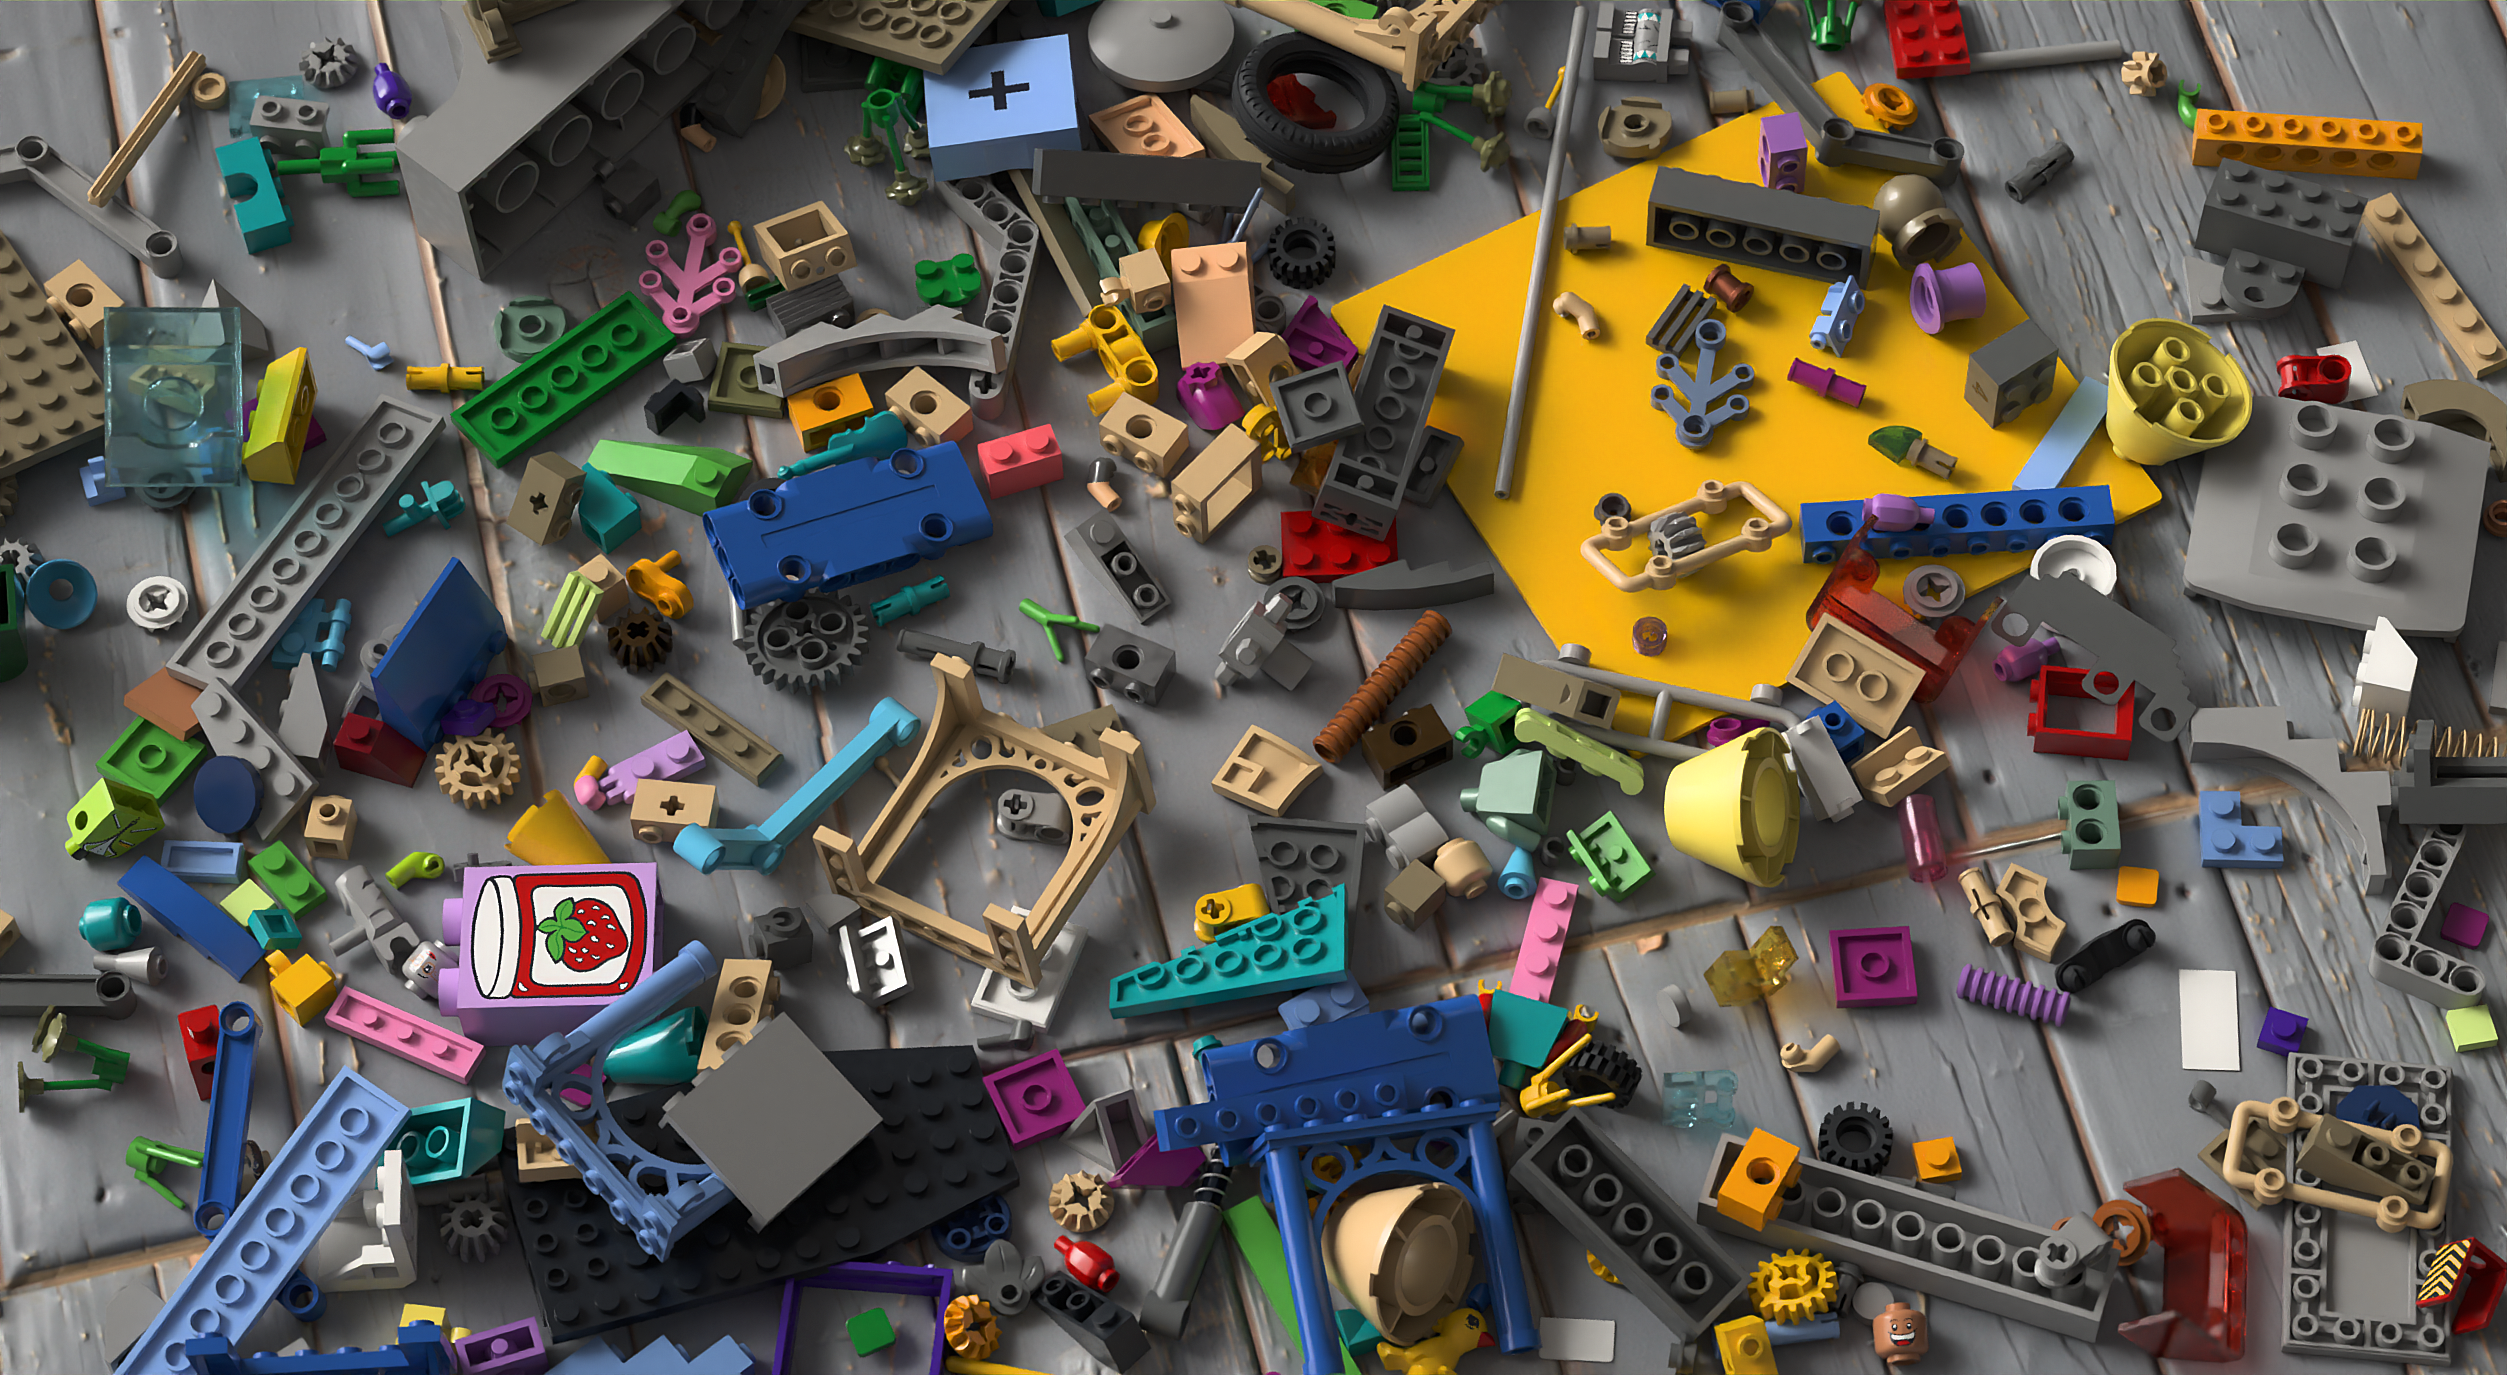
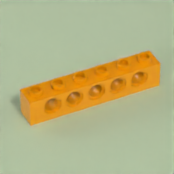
M2197 109L2193 131L2192 165L2219 167L2224 157L2274 171L2416 180L2422 157V123Z

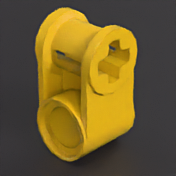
M1251 883L1235 889L1202 896L1195 905L1196 920L1194 930L1196 936L1202 942L1212 944L1216 942L1214 936L1270 914L1262 886ZM1208 904H1211V910H1207ZM1214 927H1217L1216 934H1214Z

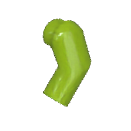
M413 852L388 871L385 877L398 890L411 878L434 879L441 876L445 868V862L442 857L434 853Z

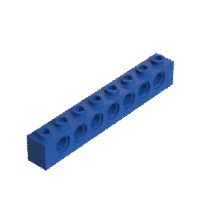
M2109 485L1909 497L1919 507L1935 510L1933 524L1917 523L1912 529L1907 531H1883L1885 533L1874 532L1881 530L1874 529L1870 522L1862 521L1864 500L1800 503L1798 525L1803 563L1829 564L1833 561L1849 560L1866 562L1871 559L1882 558L1903 560L1915 556L1945 557L1949 554L1965 553L1982 555L1987 552L1999 551L2019 553L2025 550L2039 549L2049 540L2063 535H2082L2099 542L2103 546L2112 544L2115 527ZM2067 519H2074L2076 520V522H2072ZM2030 521H2034V522H2037V523H2039V524H2032V523H2029V522H2030ZM1951 526H1959V527H1961V528H1960V529H1957V528H1953V527H1951ZM1914 528H1919V529H1922L1923 531H1916V530H1913V529H1914ZM1836 533H1843V534H1846V535L1841 536V535H1837Z

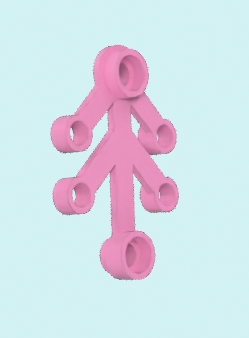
M702 213L692 216L686 225L690 245L684 272L669 256L668 246L664 241L654 240L646 246L648 262L657 266L679 290L677 302L663 289L661 276L658 272L648 270L639 277L641 292L646 296H650L664 311L662 322L678 339L692 336L699 327L702 315L722 303H729L735 299L736 289L734 282L729 278L721 277L728 273L739 271L743 265L741 252L737 248L728 247L720 252L718 262L700 272L705 247L712 245L717 239L715 221ZM655 251H662V252H663V253L660 254V255H653V254H652V253L655 252ZM729 258L736 259L734 262H726ZM649 281L656 282L654 285L651 286L645 285ZM713 283V292L693 303L695 293ZM723 288L730 289L726 293L719 292V290ZM686 317L682 320H677V318Z

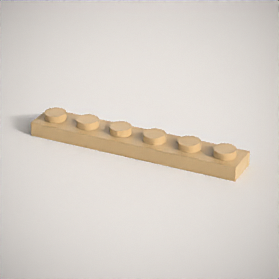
M2390 192L2369 201L2363 224L2475 379L2506 367L2507 351L2393 194Z

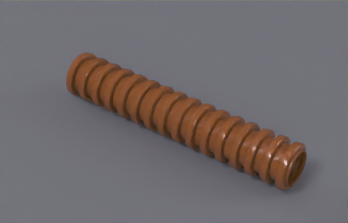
M1432 610L1424 612L1422 618L1415 623V627L1408 631V635H1405L1400 640V643L1393 648V652H1390L1386 656V660L1379 664V668H1376L1371 673V677L1364 681V685L1357 689V693L1353 694L1349 698V702L1342 706V710L1335 714V719H1331L1327 723V727L1320 731V736H1316L1313 739L1314 749L1320 757L1327 762L1339 764L1343 759V755L1349 753L1350 747H1353L1358 742V738H1361L1365 730L1372 726V722H1375L1380 717V713L1387 709V705L1394 701V696H1398L1402 688L1409 684V680L1415 677L1416 671L1422 669L1423 663L1428 662L1431 655L1445 642V638L1452 634L1450 623L1443 615Z

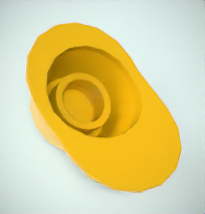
M1179 212L1171 213L1165 219L1148 221L1142 226L1138 234L1137 243L1135 244L1139 252L1155 247L1170 280V285L1172 283L1171 250L1188 248L1190 236L1188 222Z

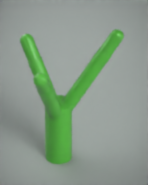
M1029 598L1023 599L1019 605L1020 612L1043 625L1059 662H1063L1065 657L1053 629L1055 624L1095 633L1100 631L1098 625L1082 622L1077 616L1053 614Z

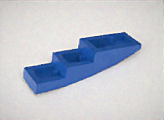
M145 854L117 882L120 888L175 937L179 934L206 959L211 957L238 982L267 952V950L262 949L259 942L210 901Z

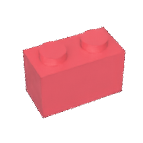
M1050 423L977 445L980 472L991 500L1064 479L1062 453Z

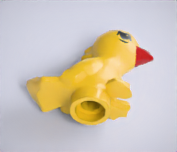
M1460 1308L1448 1316L1438 1319V1325L1432 1327L1433 1331L1441 1333L1440 1337L1426 1339L1411 1348H1398L1386 1342H1381L1377 1345V1352L1387 1371L1401 1370L1404 1375H1457L1454 1369L1460 1356L1473 1349L1496 1346L1493 1336L1488 1333L1487 1324L1482 1314L1472 1308Z

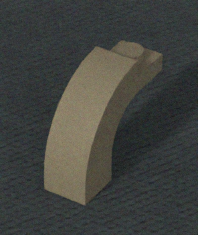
M2434 379L2405 385L2400 409L2405 419L2432 423L2491 443L2489 461L2500 483L2507 481V405L2503 401L2479 386L2458 380Z

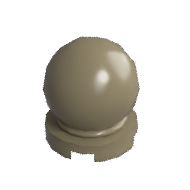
M1916 174L1898 175L1884 183L1877 193L1873 209L1880 211L1878 233L1892 244L1893 256L1905 270L1915 271L1920 263L1934 258L1936 263H1939L1950 255L1962 241L1959 231L1961 227H1964L1963 222L1956 212L1946 207L1942 191L1926 177Z

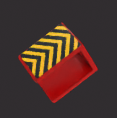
M2475 1237L2439 1246L2416 1301V1305L2420 1308L2452 1301L2456 1296L2464 1274L2469 1275L2471 1281L2451 1326V1332L2454 1335L2488 1327L2507 1283V1262ZM2472 1255L2482 1259L2485 1264L2471 1261Z

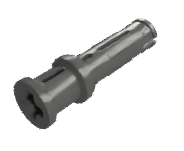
M907 627L901 629L897 639V651L911 653L932 660L938 652L950 658L957 656L970 664L974 676L980 673L995 677L1002 684H1007L1010 681L1015 668L1016 652L1014 650L1008 649L1006 652L987 648L980 641L969 645L911 630Z

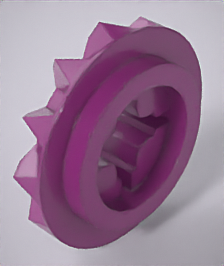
M510 674L490 676L482 680L471 694L470 699L476 702L493 703L497 717L487 728H501L506 732L508 726L514 724L521 726L522 719L526 715H531L533 701L531 690L527 683L517 676ZM499 693H503V697L507 702L504 712L498 710L497 707L498 699L500 698Z

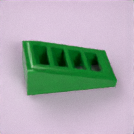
M1420 114L1399 115L1397 130L1391 141L1392 191H1429L1428 122L1419 120ZM1402 144H1421V146H1399V145H1402ZM1399 159H1421V161H1399ZM1422 171V175H1400V172Z

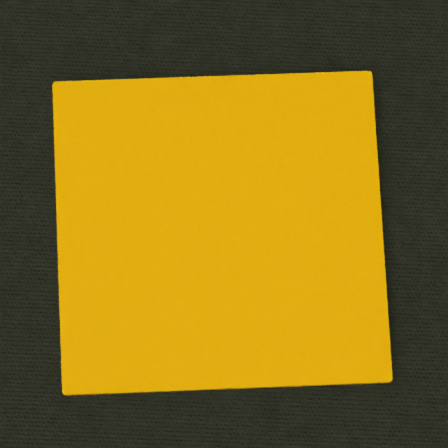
M1844 72L1833 73L1810 84L1839 118L1848 120L1853 127L1891 134L1883 123L1879 121L1873 122L1874 117L1864 112L1865 106L1860 101L1862 95ZM1775 101L1667 150L1655 159L1639 163L1558 201L1510 494L1507 499L1495 497L1494 491L1542 209L1335 304L1331 308V317L1340 327L1343 335L1348 337L1357 347L1358 357L1361 361L1383 304L1455 329L1425 427L1427 425L1459 436L1465 444L1445 484L1559 652L1564 644H1579L1588 648L1592 653L1589 663L1590 668L1750 701L1753 686L1756 684H1769L1780 690L1791 685L1785 678L1824 612L1829 613L1874 641L1879 642L1926 619L1925 616L1919 613L1913 615L1909 605L1904 604V581L1916 568L1924 565H1941L1953 570L1964 583L1965 599L2030 568L2038 550H2025L2019 553L2009 551L1987 552L1982 555H1972L1970 553L1949 554L1945 557L1915 556L1903 560L1882 558L1871 559L1866 562L1849 560L1833 561L1829 564L1803 563L1798 525L1800 503L1864 500V498L1872 499L1875 495L1881 493L1915 497L2011 491L2012 483L2080 385L2058 356L2053 390L2050 396L2042 403H2033L2022 410L2020 415L2013 421L2008 423L2004 421L1993 429L1964 399L1969 356L2026 321L2029 317L1962 228L1959 231L1962 241L1950 255L1939 263H1936L1934 258L1923 263H1928L1933 271L1945 270L1970 262L1975 264L1981 273L1986 291V309L1981 318L1949 321L1944 324L1943 330L1936 334L1924 332L1915 322L1910 307V286L1914 271L1905 270L1899 265L1893 256L1892 244L1878 233L1876 254L1866 290L1860 289L1865 298L1864 309L1856 319L1852 329V337L1846 343L1840 358L1836 357L1830 346H1825L1822 350L1815 349L1811 346L1809 338L1817 317L1831 316L1823 315L1821 307L1829 287L1835 284L1646 245L1648 200L1658 166L1677 167L1693 173L1716 175L1723 179L1742 183L1751 182L1764 187L1758 166L1760 124L1762 117L1785 114ZM1806 139L1808 151L1804 192L1796 194L1816 198L1824 197L1835 202L1863 205L1873 209L1874 199L1884 183L1898 175L1909 174L1846 162L1839 167L1823 165L1815 157V148ZM1572 223H1576L1577 227L1610 226V250L1577 249V253L1565 250L1563 243L1564 227H1571ZM1721 264L1728 265L1731 269L1730 273L1742 283L1748 282L1754 287V292L1748 303L1735 313L1727 309V303L1714 293L1708 294L1703 288L1706 278ZM1684 283L1691 286L1690 291L1694 293L1697 290L1703 292V297L1706 299L1710 296L1717 299L1716 308L1708 319L1718 320L1726 328L1725 345L1715 355L1711 384L1731 373L1733 367L1737 364H1748L1754 369V382L1750 388L1745 390L1733 389L1707 405L1705 413L1706 416L1726 405L1727 399L1730 396L1738 394L1745 396L1749 401L1748 416L1741 421L1730 419L1715 428L1712 441L1700 449H1689L1682 446L1676 439L1675 429L1677 424L1665 410H1657L1650 403L1652 388L1659 384H1665L1672 388L1673 398L1690 413L1691 402L1670 379H1662L1656 373V360L1665 353L1646 344V335ZM1573 292L1593 306L1600 328V335L1597 338L1591 340L1584 339L1578 320L1574 315L1570 313L1567 317H1561L1555 312L1553 303L1555 299L1561 297V293ZM1685 301L1658 340L1661 341L1689 301ZM1697 306L1682 329L1669 344L1670 346L1674 347L1701 310V307ZM1695 337L1679 358V366L1694 382L1696 380L1701 350L1695 343ZM1712 338L1705 339L1708 341H1714V339ZM1797 357L1824 370L1832 368L1836 370V374L1862 385H1867L1860 406L1855 408L1853 405L1828 395L1826 398L1817 395L1818 391L1793 381H1788L1787 376L1795 358ZM1670 364L1662 365L1665 369L1673 368ZM1745 374L1737 375L1740 379L1748 378ZM1665 395L1656 396V398L1660 400H1665L1668 398ZM1740 405L1732 406L1734 410L1743 409ZM2105 419L2059 488L2109 485L2116 526L2159 505L2162 493L2138 462L2132 459L2128 461L2122 460L2114 453V443L2107 432ZM1696 431L1689 432L1691 434H1700ZM1916 438L1921 441L1926 438L1929 445L1958 458L1955 467L1939 461L1940 465L1953 471L1947 480L1919 465L1916 467L1911 466V461L1907 460L1906 456ZM1706 480H1718L1724 486L1733 482L1744 481L1751 483L1785 511L1792 520L1790 530L1786 534L1772 539V545L1768 550L1764 552L1743 550L1705 565L1704 568L1694 574L1680 579L1676 578L1675 585L1667 590H1655L1649 587L1634 593L1621 591L1581 555L1582 543L1590 537L1601 534L1602 526L1600 521L1594 517V508L1598 505L1599 500L1609 493H1618L1627 499L1632 508L1630 512V522L1697 497L1698 488ZM1742 496L1727 501V508L1721 513L1707 514L1698 512L1689 516H1694L1697 527L1703 529L1702 537L1707 542L1704 545V549L1741 535L1742 527L1751 518H1762L1769 524L1773 522ZM1610 512L1611 515L1617 514L1616 512ZM2067 519L2069 521L2076 522V520L2074 519ZM2030 521V522H2029V523H2032V524H2039V523L2034 522V521ZM1951 526V527L1957 528V529H1960V528H1961V527H1959V526ZM1914 528V529H1913V530H1916V531H1923L1922 529H1919V528ZM1874 531L1876 533H1885L1883 531ZM1648 532L1633 537L1631 546L1626 550H1600L1607 559L1628 577L1644 573L1645 566L1653 557L1652 551L1648 549L1650 546V540L1647 537ZM1836 533L1837 535H1841V536L1846 535V534H1843V533ZM1928 584L1927 596H1932L1934 600L1939 602L1940 593H1936ZM1616 689L1622 693L1610 727L1612 730L1648 737L1657 697ZM1673 701L1663 741L1673 743L1710 725L1712 721L1724 718L1732 713ZM1626 749L1634 759H1640L1649 754Z

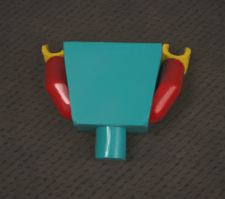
M1480 979L1478 981V998L1483 1010L1492 1057L1503 1062L1498 1078V1084L1501 1086L1520 1090L1526 1069L1542 1072L1586 1034L1591 1033L1596 1027L1599 1013L1596 1011L1591 1018L1581 1016L1584 1007L1582 1004L1576 1006L1573 1020H1571L1572 1013L1568 1009L1502 991L1501 981L1497 982L1498 985L1495 989L1487 990L1485 989V979Z

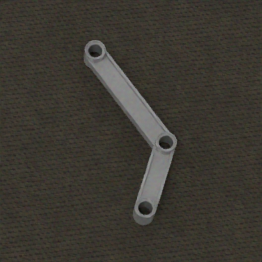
M31 134L24 136L17 143L0 146V185L21 180L37 183L149 266L155 276L167 279L181 272L184 265L177 238L172 232L162 230L115 194L106 206L102 208L91 205L88 202L87 192L96 180L50 147L44 137Z

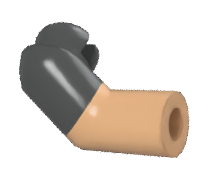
M1099 457L1089 466L1087 489L1103 507L1112 512L1122 502V498L1109 486L1110 478L1114 476L1113 472L1117 471V467L1111 458Z

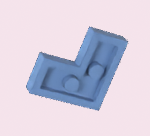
M2200 791L2198 800L2202 867L2282 869V827L2242 826L2240 792Z

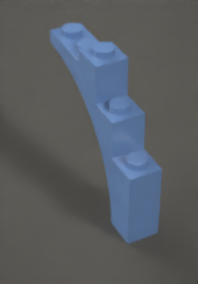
M729 1334L694 1360H691L686 1350L679 1343L673 1346L662 1335L628 1361L614 1343L608 1346L598 1335L544 1375H756L754 1364L757 1363V1360L746 1344L742 1342L737 1345Z

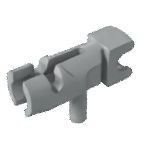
M358 865L343 873L335 882L345 914L352 916L356 922L353 924L354 929L329 943L328 946L337 958L364 941L369 940L375 949L377 958L387 972L393 975L397 973V966L394 963L395 954L399 951H407L412 954L421 944V941L408 922L403 921L382 889L376 888L373 883L375 880L366 867Z

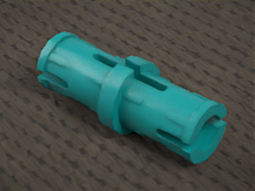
M939 574L935 578L913 587L906 585L900 588L899 593L876 603H871L870 610L873 618L878 617L875 621L876 624L881 627L904 615H917L920 613L921 608L944 598H949L950 591L947 583L941 584L945 580L943 576Z

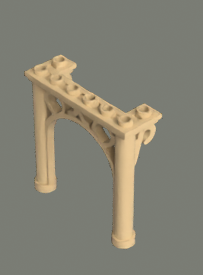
M1223 0L1238 9L1245 7L1403 75L1402 82L1407 84L1406 90L1411 92L1423 81H1428L1434 69L1441 62H1446L1449 59L1452 50L1459 43H1464L1467 40L1470 31L1477 24L1481 25L1485 21L1488 12L1495 5L1499 6L1503 2V0H1457L1460 2L1456 5L1452 0H1427L1410 12L1401 7H1392L1380 19H1359L1339 14L1309 0Z

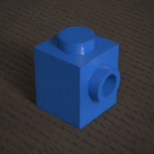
M1836 700L1824 708L1817 707L1808 714L1805 720L1819 715L1844 764H1847L1863 753L1865 731Z

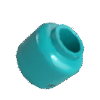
M124 897L90 902L84 911V915L79 920V931L82 938L87 940L90 946L97 951L130 947L142 930V919L138 908Z

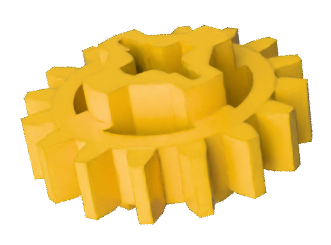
M1792 1248L1787 1250L1784 1257L1773 1253L1771 1254L1772 1262L1760 1261L1758 1263L1760 1272H1750L1749 1274L1753 1280L1747 1285V1290L1754 1312H1761L1764 1321L1775 1317L1777 1325L1780 1326L1786 1319H1792L1794 1326L1799 1325L1800 1318L1805 1316L1808 1320L1813 1321L1815 1320V1311L1818 1310L1826 1313L1829 1311L1827 1302H1835L1837 1300L1835 1290L1839 1289V1284L1833 1263L1831 1261L1825 1262L1822 1253L1811 1257L1809 1249L1806 1248L1800 1255H1794Z

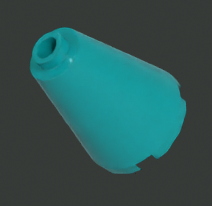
M689 1006L638 1029L619 1043L609 1054L603 1066L604 1075L606 1077L610 1076L614 1083L679 1085L692 1082L698 1076L697 1067L709 1023L705 1012L700 1006Z

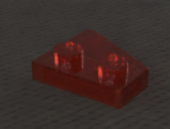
M1294 74L1279 77L1267 86L1271 102L1289 120L1312 130L1334 128L1337 120L1336 114L1332 110L1327 112L1322 110L1314 102L1316 95L1307 86L1300 84Z

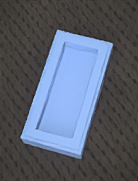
M165 840L161 866L183 882L240 884L245 848L243 843Z

